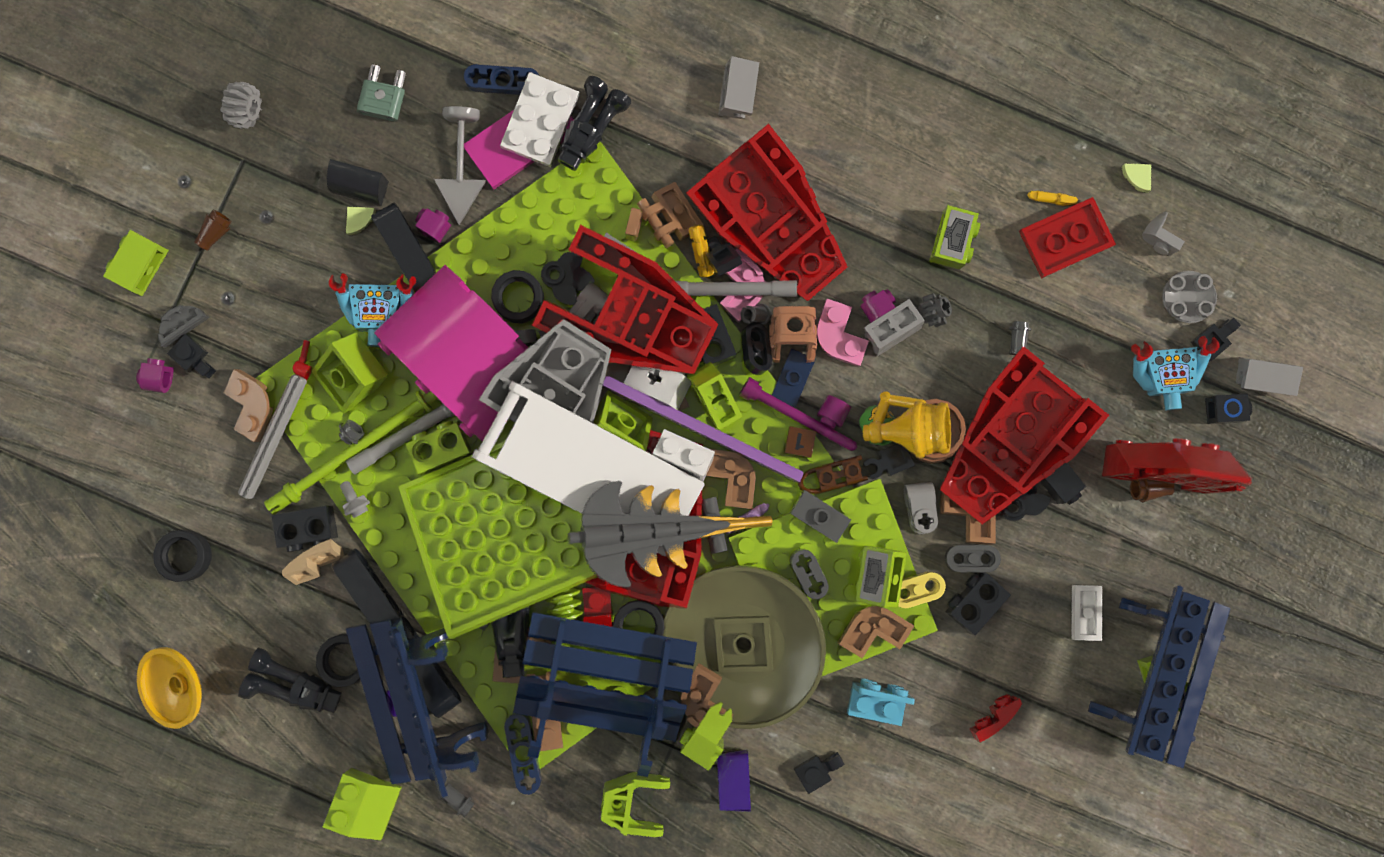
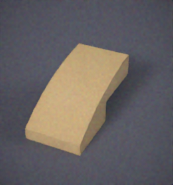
M332 539L321 542L291 561L282 570V576L295 585L321 577L320 567L344 556L343 548Z

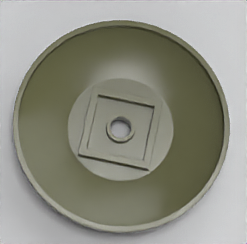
M747 565L725 566L711 570L695 578L687 609L669 607L666 613L663 636L697 642L693 666L668 662V665L690 668L694 672L699 663L723 677L710 701L715 704L721 702L722 708L725 710L732 709L733 717L729 725L731 728L755 729L779 723L803 707L819 684L826 657V641L822 623L806 595L797 586L779 574ZM741 637L749 639L752 647L748 650L740 649L737 645V639ZM675 691L681 698L682 692Z

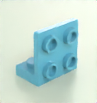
M861 678L860 683L854 681L852 683L847 714L902 726L906 703L914 705L915 699L908 694L909 691L905 690L904 687L888 684L887 688H883L876 681Z

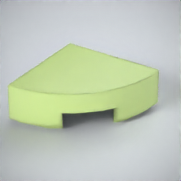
M1150 164L1122 165L1123 176L1125 179L1127 178L1136 190L1144 193L1151 191Z
M347 207L346 233L348 235L360 233L372 223L371 215L376 213V209Z

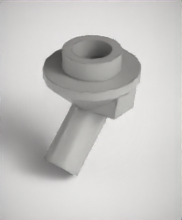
M348 481L343 482L340 488L348 502L343 505L345 516L351 514L355 518L368 511L366 505L370 504V501L367 500L364 494L358 497L351 483Z

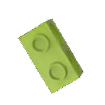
M711 362L697 369L694 374L687 375L705 412L718 430L743 417L722 374Z
M452 421L444 422L436 426L437 431L430 434L427 431L418 433L411 437V442L406 443L418 474H428L473 454L464 431L459 427V423L453 424ZM455 434L458 439L455 447L448 449L445 440L448 435ZM429 444L432 448V454L428 459H423L420 455V450L424 445Z

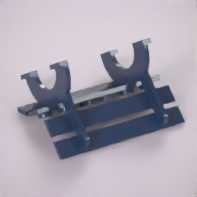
M1178 585L1173 588L1166 612L1154 608L1146 610L1147 605L1121 598L1120 609L1163 621L1136 715L1133 716L1090 701L1088 712L1113 720V716H1116L1122 721L1133 724L1125 748L1127 754L1130 755L1137 753L1163 762L1169 739H1172L1165 763L1184 768L1191 742H1195L1196 736L1193 734L1220 643L1224 642L1226 638L1223 633L1231 608L1213 602L1207 623L1204 625L1210 600L1182 592L1183 587ZM1200 635H1202V640L1191 673L1186 694L1183 700L1181 711L1178 717L1176 727L1174 729V721L1180 705V701L1188 678L1193 657L1196 651L1198 640Z
M533 613L528 637L555 641L556 644L527 639L523 664L551 669L549 680H543L533 675L527 677L520 676L513 713L540 719L536 741H530L527 757H539L545 723L549 719L643 736L637 775L648 777L652 767V761L647 760L651 738L676 741L680 723L687 708V705L679 704L674 700L662 701L664 689L690 693L693 669L668 665V662L693 666L697 642ZM562 643H566L622 654H628L633 656L645 657L650 659L661 660V663L583 650L561 645ZM560 670L656 687L655 699H652L646 695H628L618 690H600L590 685H571L566 681H555L556 672Z
M390 619L370 624L376 646H372L366 624L347 627V636L391 784L411 782V776L404 754L408 753L415 780L430 779L435 781L437 790L442 798L447 797L448 794L445 787L447 775L445 770L469 767L470 772H475L480 762L477 751L457 753L456 750L463 743L480 736L481 741L486 740L489 730L485 721L461 729L450 736L435 737L415 665L445 660L448 654L446 642L439 643L436 650H427L433 644L448 638L445 628L420 638L407 640L402 620L395 621L393 626ZM375 655H379L404 743H401Z

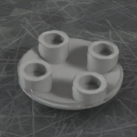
M1183 271L1175 274L1167 281L1163 289L1162 299L1165 309L1173 318L1184 323H1196L1204 320L1214 312L1217 293L1213 280L1209 275L1195 271Z

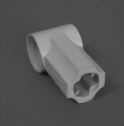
M591 281L576 299L577 302L570 309V312L592 322L600 314L609 295Z

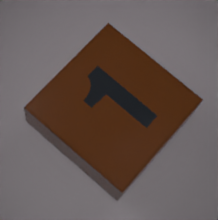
M789 426L784 453L812 458L816 431Z

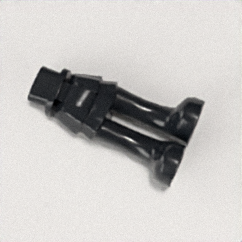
M588 76L584 84L587 95L586 101L575 120L571 121L570 128L566 129L564 144L560 148L562 153L558 158V162L573 171L577 170L580 163H585L586 158L598 148L597 144L602 141L601 137L612 118L616 114L626 111L631 105V99L626 93L613 89L609 93L604 107L593 126L589 124L591 117L608 92L607 84L596 76Z
M257 648L252 655L248 670L251 673L246 675L238 691V697L243 699H250L260 693L281 699L289 703L290 706H299L300 709H317L318 712L326 710L331 713H335L342 696V692L331 689L332 685L330 684L326 686V683L314 674L310 676L305 671L292 670L275 662L268 651L262 648ZM255 673L277 677L292 683L293 686L292 688L285 687Z

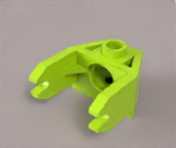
M721 702L710 706L698 727L687 728L679 741L682 743L680 753L708 771L724 750V739L722 736L732 722L731 708L724 714L719 713L722 707Z
M632 772L604 782L601 804V820L617 828L626 836L627 834L648 837L663 836L664 829L662 824L634 820L630 816L633 791L636 788L670 789L669 777L649 774L648 777L638 776L637 772Z

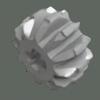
M246 82L229 83L227 90L223 91L224 97L221 100L222 107L220 111L223 112V120L227 121L229 125L241 129L254 127L256 120H259V112L262 110L260 108L262 99L259 98L260 91L255 86Z

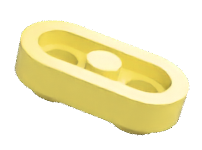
M928 571L903 579L901 589L906 588L908 594L904 598L900 597L899 607L911 608L940 598L946 588L942 576ZM932 580L933 587L927 590L925 584L927 581Z

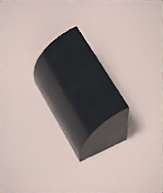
M330 159L327 170V187L331 193L382 207L389 183L382 173Z

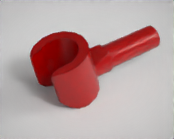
M304 340L299 361L297 360L293 365V372L308 380L312 373V366L305 363L307 361L310 341Z

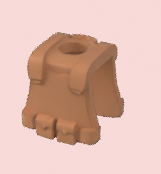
M780 306L773 309L769 329L772 362L780 363L781 344H806V363L814 362L817 350L816 309L814 307ZM791 319H798L802 322L803 328L798 332H792L788 329L787 323Z

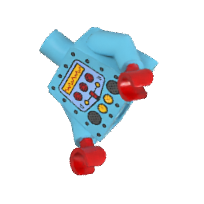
M342 273L340 276L343 283L335 282L334 276L331 275L329 286L332 290L336 291L335 294L339 306L348 322L357 330L368 332V346L379 347L377 344L381 340L374 332L414 295L411 289L416 284V278L412 276L408 285L403 281L404 275L402 274L397 279L396 285L349 284L348 289L345 287L348 281L346 274Z
M1202 336L1198 340V344L1202 349L1198 351L1197 347L1153 351L1152 346L1146 341L1143 342L1144 347L1140 351V347L1137 344H1133L1131 351L1136 355L1133 361V377L1142 389L1147 391L1149 396L1163 395L1165 410L1182 409L1180 394L1195 390L1206 370L1211 354L1219 349V342L1213 337L1212 342L1206 346L1208 340L1205 336Z

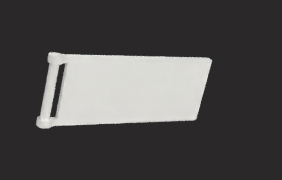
M513 381L508 387L510 392L479 450L475 449L472 455L474 459L580 513L583 512L586 502L595 491L614 481L622 482L619 502L623 513L629 512V506L633 498L641 490L652 485L654 490L651 501L655 514H660L666 497L673 490L679 489L681 515H689L704 487V482ZM521 395L528 400L499 455L495 459L489 456V453ZM663 546L658 547L657 552L663 556H667L664 552Z

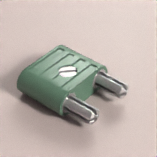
M372 64L368 80L363 82L356 111L366 116L397 122L405 93L402 87L406 73L402 70H397L393 85L377 82L380 67Z

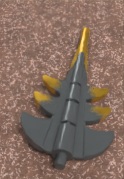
M614 481L602 486L590 496L582 512L581 532H569L568 542L569 544L582 543L586 562L598 578L611 585L629 587L631 582L625 571V559L629 553H632L635 562L641 569L648 574L660 577L662 573L657 564L658 547L663 546L668 559L676 566L685 569L687 568V563L683 553V542L741 529L772 526V517L770 515L746 518L681 515L679 489L673 490L666 497L660 514H655L651 501L654 490L652 485L641 490L633 498L629 506V512L623 513L619 502L622 482Z

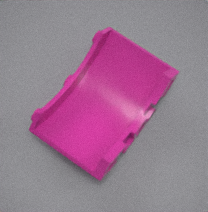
M446 265L374 332L381 340L377 345L388 356L394 353L418 378L415 381L416 385L426 394L431 391L462 421L459 427L470 438L475 434L482 442L498 411L479 399L494 375L528 349L522 340L518 338L517 333Z

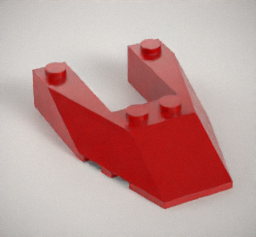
M580 225L568 250L618 274L614 286L595 324L552 302L544 300L532 326L547 333L562 320H566L611 349L608 363L694 374L719 324L655 261Z
M1173 439L1171 443H1133L1126 440H1116L1115 444L1106 445L1102 477L1125 481L1150 479L1180 484L1181 490L1204 494L1242 492L1245 487L1251 484V477L1230 452L1219 450V445L1201 443V447L1191 446V441L1185 439Z

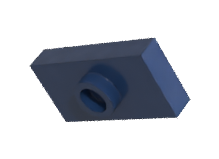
M791 348L772 396L792 407H796L814 362L806 363V354Z

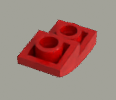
M1006 694L995 699V704L989 707L993 717L986 716L975 721L976 726L969 728L974 739L981 743L1006 726L1022 705L1019 698Z

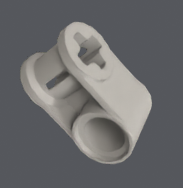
M923 482L904 485V500L911 530L921 535L933 532L938 525L935 504L936 495L933 483ZM922 515L924 519L929 521V524L925 525V527L918 524V520L922 518Z

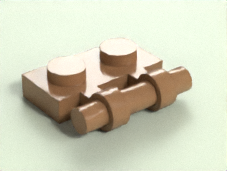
M676 182L653 193L651 198L655 204L650 206L646 198L641 199L637 203L642 211V218L644 221L649 222L655 231L653 235L657 241L661 240L665 248L675 243L669 234L674 232L678 239L682 240L690 236V227L703 225ZM662 213L668 224L663 225L657 214Z

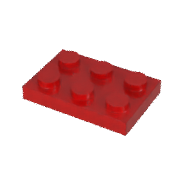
M1094 197L1024 227L1019 231L1041 279L1116 245Z

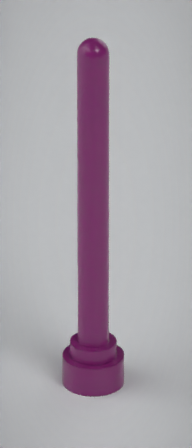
M749 377L739 394L740 397L748 401L750 399L753 401L757 399L850 451L857 449V443L854 440L763 391L762 387L758 385V381Z

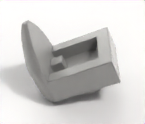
M1163 212L1147 225L1142 237L1145 242L1153 246L1157 253L1170 256L1178 252L1185 241L1162 228L1168 212Z

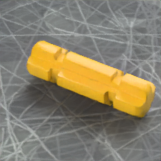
M694 225L689 228L690 239L694 240L691 243L696 263H699V266H697L700 277H709L714 274V269L706 256L710 251L707 239H704V236H706L703 225Z

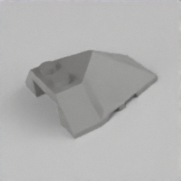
M562 320L531 347L515 358V360L494 375L479 400L499 412L510 392L508 387L513 381L593 423L611 349L566 320ZM520 395L509 416L510 420L516 423L528 400L527 398Z

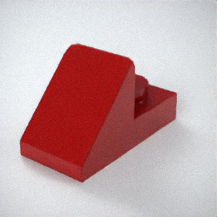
M597 587L582 588L584 604L583 622L612 627L611 593Z

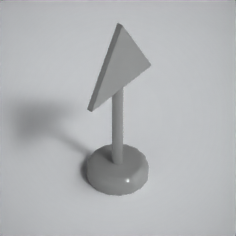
M449 106L442 109V114L445 120L458 123L456 179L434 180L457 223L460 225L486 180H463L464 123L477 122L480 118V110L470 107Z

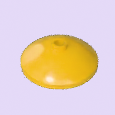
M159 647L147 652L142 657L137 669V688L145 709L155 721L167 728L177 729L190 724L197 717L202 701L201 683L195 668L184 655L172 648Z

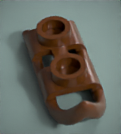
M858 455L805 471L801 481L798 482L800 490H806L810 494H819L867 481L868 477L867 475L862 476L861 467L858 461L862 460V456ZM842 465L843 470L833 472L832 468ZM816 473L820 488L809 489L804 487V479L810 474ZM846 478V481L836 484L835 479Z

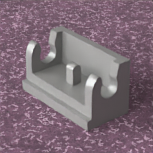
M731 56L725 64L718 115L745 119V115L751 116L760 62Z
M908 299L865 326V338L871 341L873 351L878 357L922 329L925 320L911 300Z
M1239 357L1236 384H1241V388L1293 396L1298 395L1303 367Z

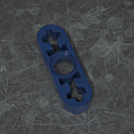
M474 64L465 70L464 80L468 88L474 92L520 95L525 82L520 81H526L529 72L538 76L539 74L532 68ZM476 73H479L481 78L486 79H479L478 83L475 84L471 77L473 78ZM488 73H491V75H490L491 85H489V83H488V81H487V79H489ZM498 75H509L510 82L506 86L497 85L496 78ZM514 75H517L518 80H519V81H517V85H518L517 87H515V77H514Z
M513 713L504 725L516 788L522 794L529 795L538 790L542 777L538 758L530 757L526 761H521L516 757V748L522 745L529 748L530 741H534L529 717ZM515 719H518L519 723L525 724L521 729L522 738L528 736V740L523 739L513 743V739L518 738L517 730L510 727L515 722ZM533 763L534 767H529L528 772L530 778H535L536 781L532 783V787H528L527 783L522 784L521 782L525 778V769L523 768L519 771L518 767H526Z

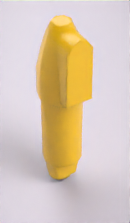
M1030 191L1027 194L1029 199L1059 206L1076 205L1078 202L1076 197L1062 193Z

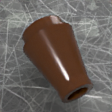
M214 209L210 214L206 213L199 234L194 241L195 244L209 251L211 246L230 230L229 225L232 221Z
M1150 479L1133 480L1130 484V493L1134 500L1147 502L1163 496L1173 495L1174 483Z

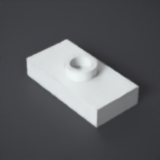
M1072 585L1073 640L1102 641V586Z

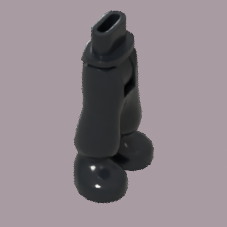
M530 606L491 622L498 661H500L498 666H502L503 678L525 676L523 659L527 644Z

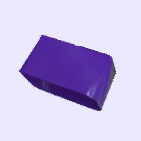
M748 750L723 751L717 758L719 810L751 812Z

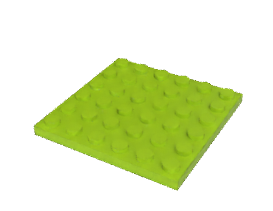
M505 441L494 445L489 456L496 459ZM472 455L398 486L447 637L450 639L597 577L586 562L582 543L569 544L568 542L569 532H581L582 513L474 459Z
M879 478L821 500L851 519L837 543L790 513L772 519V526L749 528L728 536L738 565L759 567L779 574L797 586L803 593L804 591L791 567L790 557L798 549H807L816 557L828 582V592L820 599H812L807 595L806 597L815 608L825 634L826 657L822 676L896 648L877 635L862 659L837 643L858 611L866 607L876 606L856 601V583L859 580L861 569L860 557L864 546H875L907 552L903 579L917 575L885 489ZM802 554L799 555V561L796 563V566L801 565L806 572L810 571L807 566V561L810 558L804 557ZM811 575L808 578L812 585L808 589L818 593L822 582L815 581ZM906 588L901 589L900 597L904 598L908 594ZM928 603L911 608H901L899 606L884 607L914 625L904 644L938 631Z

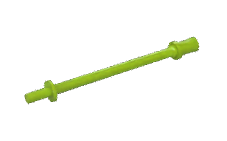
M418 390L415 392L416 401L358 440L357 444H352L296 484L287 482L283 485L281 491L264 501L265 507L268 511L272 509L271 514L276 515L292 502L297 503L301 500L303 491L424 408L426 411L431 412L433 408L430 404L438 398L431 391L423 395Z

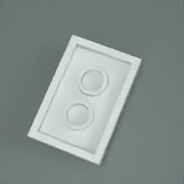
M529 72L500 144L501 148L551 167L578 100L579 91Z

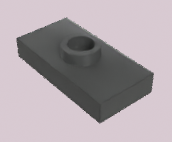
M806 490L802 492L790 511V514L836 543L851 521L850 518Z

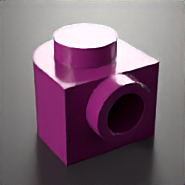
M423 208L415 219L417 230L439 244L450 229L451 224L448 222L450 218L437 209L435 212H432L428 208Z
M888 289L882 290L879 293L874 290L862 298L864 303L860 306L872 323L896 308L894 306L896 300Z
M147 358V363L141 362V367L136 375V381L142 390L167 393L172 384L174 368L164 366L165 361Z
M827 395L817 416L821 417L820 422L832 429L836 426L840 428L852 407L834 396Z

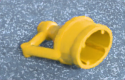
M887 391L882 392L873 422L863 426L864 441H870L871 443H881L883 440L892 441L902 445L920 459L937 452L947 454L951 447L949 406L944 402L932 405L927 404L923 399L891 395ZM890 406L909 408L901 416L884 423Z

